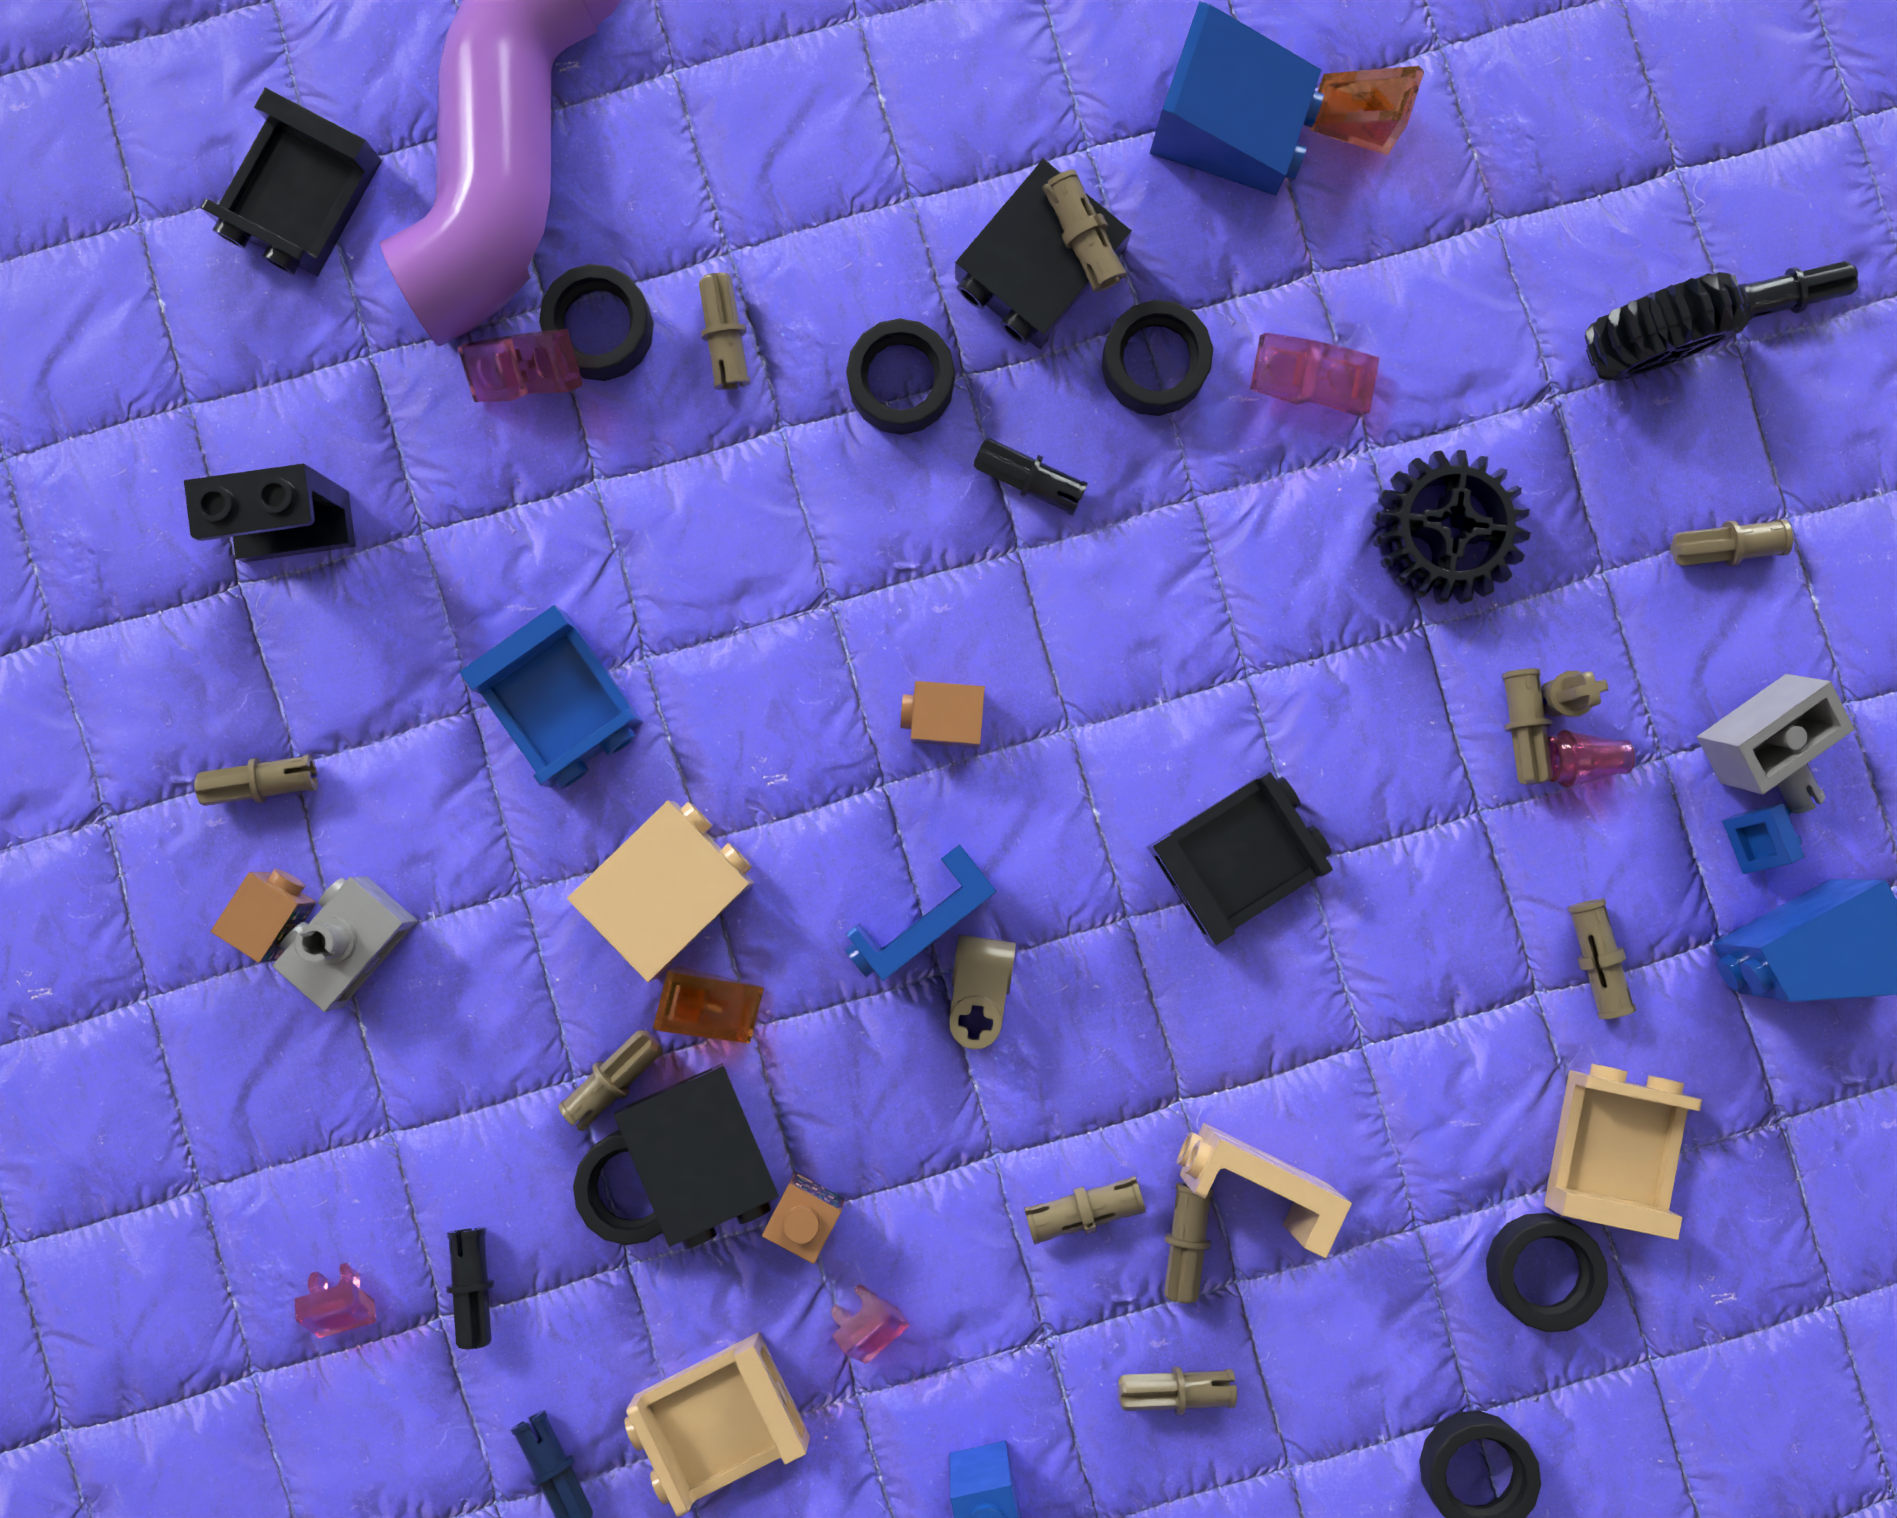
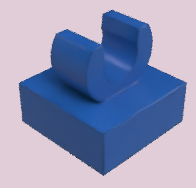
M1784 803L1734 814L1722 820L1743 874L1789 865L1805 857L1800 846L1802 839L1800 835L1796 836L1789 818L1791 814L1790 809L1785 807Z

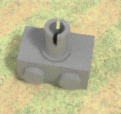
M1785 674L1699 734L1697 739L1721 784L1762 795L1778 785L1790 812L1799 814L1816 808L1810 798L1811 796H1813L1818 804H1822L1826 798L1808 763L1855 729L1831 681Z
M368 876L349 877L347 881L344 878H340L334 882L320 897L318 904L323 908L309 924L301 922L282 940L279 947L284 952L272 965L273 968L323 1012L343 1008L418 922L415 917Z

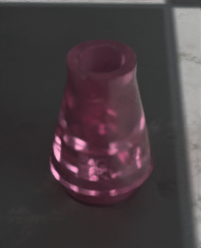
M1567 730L1560 731L1557 736L1548 737L1553 777L1549 780L1550 782H1558L1563 787H1571L1616 774H1629L1633 770L1635 751L1633 745L1628 740H1612Z

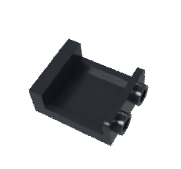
M265 87L254 106L266 120L220 203L217 204L205 198L200 209L216 222L212 231L230 243L245 249L248 241L265 249L262 257L278 268L294 275L299 267L318 277L382 160L365 139Z
M1044 158L955 262V279L959 283L957 285L959 293L976 308L983 309L986 305L1002 318L1000 322L1002 328L1014 340L1023 345L1030 341L1039 349L1047 343L1053 328L1090 286V282L1073 248H1066L1061 238L1064 230L1060 220L1042 190L1044 184H1048L1051 178L1061 173ZM1086 193L1096 214L1101 213L1108 224L1105 232L1119 258L1127 248L1132 230Z
M304 463L184 480L191 537L198 541L233 537L235 559L241 562L356 547L349 491Z
M1271 772L1257 776L1147 846L1209 944L1218 945L1235 934L1234 929L1312 879L1318 876L1323 877L1333 871L1332 866L1326 859L1332 854L1329 844L1314 825L1309 828L1305 826L1295 810L1301 806L1300 800L1284 777L1276 780Z
M723 1063L615 1110V1120L669 1247L682 1242L685 1249L693 1248L717 1235L715 1226L737 1217L739 1224H744L771 1211L769 1201L778 1198L779 1195Z

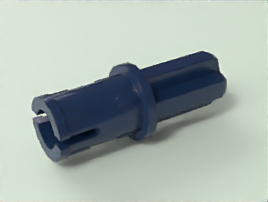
M542 1410L528 1417L538 1436V1441H536L527 1422L522 1421L515 1425L511 1432L515 1435L534 1474L530 1482L532 1486H540L554 1517L591 1518L593 1510L571 1467L575 1459L573 1455L566 1457L547 1418L546 1411Z

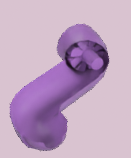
M462 0L445 36L438 70L436 196L434 205L425 218L380 242L382 253L398 287L425 331L439 347L473 330L503 308L531 278L527 268L544 234L550 201L552 65L555 58L567 47L598 32L596 26L612 15L621 0Z

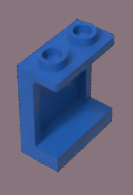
M556 605L551 606L459 671L470 689L482 695L536 772L533 777L540 786L551 788L557 784L560 789H564L575 783L589 771L585 764L603 750L610 756L626 747L637 737L633 729L643 723L638 713L570 617Z
M960 844L941 858V860L960 883L961 887L884 947H879L861 923H858L846 933L852 944L845 951L866 978L875 971L879 978L884 981L997 892Z

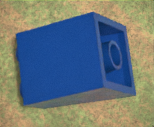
M1199 1L1162 108L1150 154L1276 196L1285 177L1295 180L1303 161L1307 146L1297 142L1303 125L1312 128L1319 113L1324 94L1315 91L1322 69L1211 4Z
M1829 879L1712 943L1720 958L1716 961V966L1721 977L1731 989L1738 990L1739 994L1788 1002L1897 995V899L1886 880Z

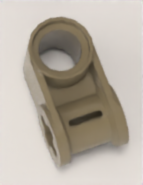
M959 934L952 977L954 990L949 1023L954 1039L962 1046L970 1049H982L991 1045L999 1036L1006 994H1009L1016 942ZM972 1005L984 1007V1017L993 1019L991 1029H982L979 1038L969 1037L968 1027L959 1024L960 1015L970 1014Z

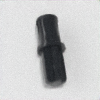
M1846 261L1805 271L1792 267L1786 270L1783 276L1750 284L1743 283L1739 284V287H1743L1749 303L1747 309L1751 319L1788 309L1794 313H1800L1809 304L1853 294L1858 288V271L1856 266Z
M991 438L986 439L982 443L974 461V467L977 470L1020 489L1021 493L1019 496L1025 498L1028 493L1066 511L1067 514L1072 516L1088 484L1042 463L1043 457L1040 455L1035 460Z
M485 1227L474 1228V1230L468 1228L447 1232L452 1284L446 1286V1293L453 1294L456 1345L458 1348L465 1350L482 1348L491 1342L488 1289L494 1287V1280H488Z

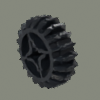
M1718 272L1716 274L1708 273L1696 279L1690 278L1676 285L1671 284L1662 290L1650 292L1640 299L1629 301V304L1611 310L1610 314L1598 318L1585 331L1586 352L1591 366H1595L1599 379L1616 381L1624 377L1627 379L1634 375L1682 361L1689 356L1719 345L1720 342L1733 338L1735 334L1742 332L1751 320L1747 309L1749 303L1743 287H1739L1735 275Z
M1441 450L1435 451L1429 456L1428 464L1420 458H1415L1408 464L1409 474L1398 471L1391 477L1390 482L1394 490H1384L1379 495L1378 501L1389 511L1377 512L1372 518V523L1378 527L1386 528L1387 532L1376 536L1373 539V545L1378 548L1390 547L1392 553L1380 561L1381 566L1386 569L1397 563L1401 567L1402 571L1394 580L1398 586L1406 584L1412 578L1416 580L1413 589L1414 597L1418 599L1425 597L1433 587L1436 604L1443 605L1449 602L1452 593L1459 604H1465L1472 601L1474 591L1481 597L1493 593V580L1504 583L1512 577L1511 570L1507 564L1516 565L1523 561L1524 553L1514 544L1529 540L1531 532L1516 526V522L1528 517L1530 509L1513 507L1512 500L1521 494L1522 488L1514 486L1506 491L1500 483L1506 479L1507 469L1500 468L1492 475L1486 473L1488 456L1478 457L1470 467L1466 450H1457L1452 455L1450 461H1448L1446 455ZM1436 485H1446L1445 495L1439 498L1436 510H1425L1421 514L1410 513L1412 504L1422 489ZM1470 494L1481 503L1488 517L1481 516L1474 511L1470 501ZM1450 517L1451 527L1460 529L1461 532L1451 538V529L1442 526L1440 523ZM1412 537L1422 539L1429 545L1432 554L1431 562L1419 552ZM1480 541L1490 542L1485 557L1475 569L1456 571L1457 560L1463 557L1466 544L1475 545Z

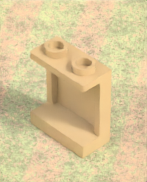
M667 800L567 897V900L647 982L656 980L708 925L741 893L747 891L754 884L746 875L752 868V865L729 842L721 849L706 832L712 827V824L689 801L681 808L676 802Z
M1591 1063L1590 1074L1569 1070L1544 1206L1565 1217L1678 1240L1682 1216L1669 1211L1687 1112L1688 1109L1700 1111L1702 1099L1683 1094L1685 1083L1648 1075L1645 1086L1626 1082L1628 1071Z
M1203 1123L1198 1134L1194 1132L1189 1133L1177 1158V1164L1183 1166L1180 1172L1181 1178L1194 1194L1204 1199L1218 1171L1225 1168L1293 1201L1283 1226L1305 1249L1324 1258H1327L1352 1205L1348 1199L1327 1182L1206 1123Z
M760 1332L635 1394L626 1409L628 1417L624 1420L632 1445L637 1451L645 1450L654 1469L650 1472V1478L658 1499L663 1505L670 1503L678 1518L688 1513L696 1500L779 1458H782L786 1465L806 1455L810 1435Z

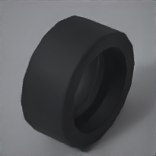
M586 264L569 269L552 282L541 303L539 323L545 343L567 370L584 379L607 381L626 375L642 362L652 344L654 323L643 293L628 275L611 266ZM595 291H605L619 297L627 306L631 319L629 333L624 342L612 352L601 355L585 354L574 348L568 341L564 329L565 315L571 304L581 296Z
M1151 300L1134 305L1117 318L1104 345L1102 371L1107 388L1120 404L1138 414L1161 416L1179 411L1197 396L1207 378L1212 365L1213 346L1206 326L1193 311L1176 302ZM1151 326L1166 327L1179 334L1186 342L1190 354L1189 370L1184 379L1173 388L1162 391L1147 390L1136 384L1127 374L1123 361L1124 349L1130 337L1139 330Z
M899 318L879 322L864 332L850 351L846 370L852 403L865 421L884 432L903 435L922 431L939 420L951 402L955 382V369L951 351L937 332L918 321ZM899 344L913 346L923 352L931 362L935 375L933 389L927 398L917 406L904 410L888 408L877 401L869 389L867 380L869 365L875 356L885 348Z
M617 1130L592 1146L578 1165L573 1184L576 1209L586 1226L606 1241L622 1245L648 1242L663 1233L655 1212L641 1219L628 1220L620 1218L606 1209L599 1197L598 1180L601 1169L615 1155L628 1152L620 1130Z
M1549 1213L1525 1214L1506 1223L1493 1238L1486 1258L1487 1281L1496 1300L1522 1323L1544 1332L1569 1331L1588 1322L1601 1307L1608 1287L1607 1262L1598 1243L1579 1226ZM1552 1237L1565 1242L1574 1251L1578 1259L1579 1275L1575 1287L1564 1300L1552 1306H1539L1527 1301L1519 1293L1514 1283L1513 1270L1518 1255L1529 1243L1539 1238Z
M1478 1410L1458 1412L1439 1422L1425 1439L1419 1459L1421 1481L1431 1501L1445 1518H1526L1536 1506L1541 1488L1539 1462L1528 1442L1500 1417ZM1475 1439H1489L1506 1449L1512 1460L1513 1472L1510 1483L1500 1497L1486 1505L1471 1506L1464 1504L1452 1494L1447 1485L1446 1471L1449 1460L1459 1447Z

